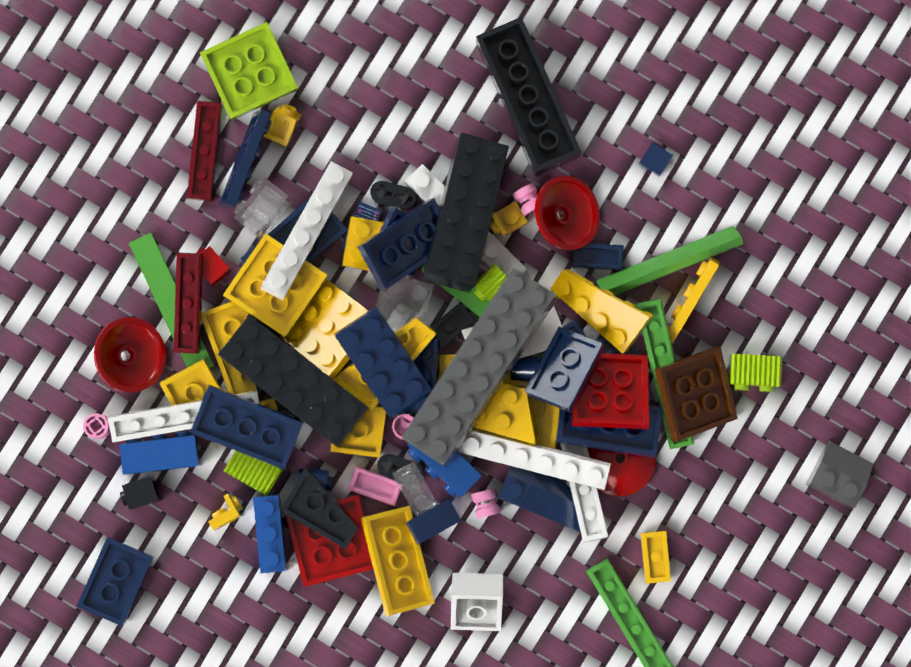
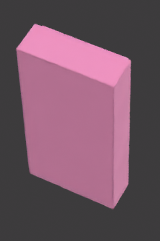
M356 466L348 490L395 506L403 482Z

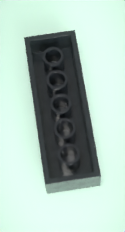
M522 17L477 35L476 45L534 176L579 158L582 152Z
M461 132L455 144L422 280L468 293L475 287L509 149L508 145Z
M250 315L247 316L218 353L221 358L338 449L370 410L364 403Z

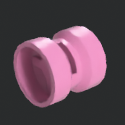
M531 183L512 194L515 201L519 202L522 206L521 212L524 216L535 212L537 188L534 183Z
M98 413L91 414L84 421V431L89 437L104 439L111 433L108 417Z
M402 414L395 418L392 428L398 438L402 439L401 437L414 417Z
M495 488L471 494L472 500L477 506L475 511L477 519L501 513L500 507L495 501L497 496ZM490 500V503L481 505V502Z

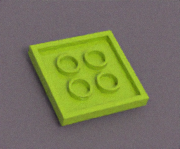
M267 22L200 52L231 121L299 90Z

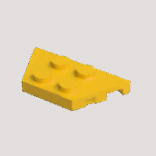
M503 383L474 428L536 445L537 442L532 424L533 419L529 407V397L525 393V389Z

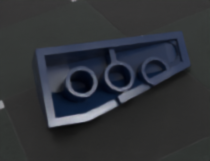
M510 466L498 499L581 532L572 491L567 484L560 478Z

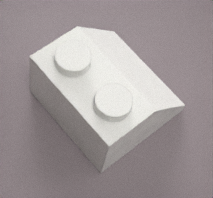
M452 573L451 630L501 631L503 574Z

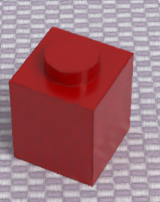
M210 246L207 249L202 247L196 252L203 253V276L213 287L232 271Z

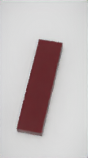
M197 101L187 199L212 202L222 103Z
M177 252L173 353H200L203 253Z

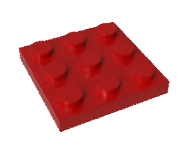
M602 353L572 409V426L648 429V355Z
M359 495L337 500L359 525L347 549L342 548L286 515L304 587L373 569L361 521L364 513Z

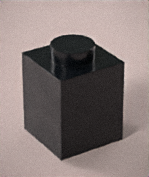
M152 476L122 485L123 491L120 492V497L123 505H128L129 510L161 501L155 479Z

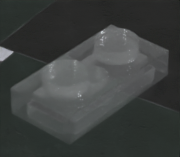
M415 462L392 473L416 517L438 505Z

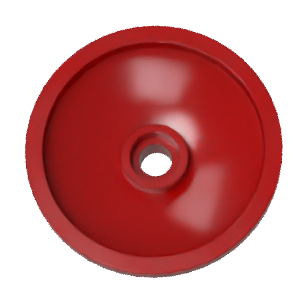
M559 176L549 180L540 189L535 202V218L538 228L544 238L553 246L562 250L580 249L589 244L596 235L600 222L599 205L592 190L580 179L572 176Z
M134 317L120 318L105 326L98 335L94 346V362L100 377L110 387L122 392H139L152 386L161 376L166 362V349L161 335L150 323ZM122 352H125V353H126V359H125V360H123V359L121 358V353H122Z
M587 447L589 458L611 463L605 490L597 488L598 491L606 495L622 497L634 494L650 481L654 473L656 457L651 458ZM617 454L624 456L623 463L616 462L615 456Z

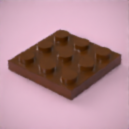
M713 347L654 368L672 441L678 442L738 419L721 347Z

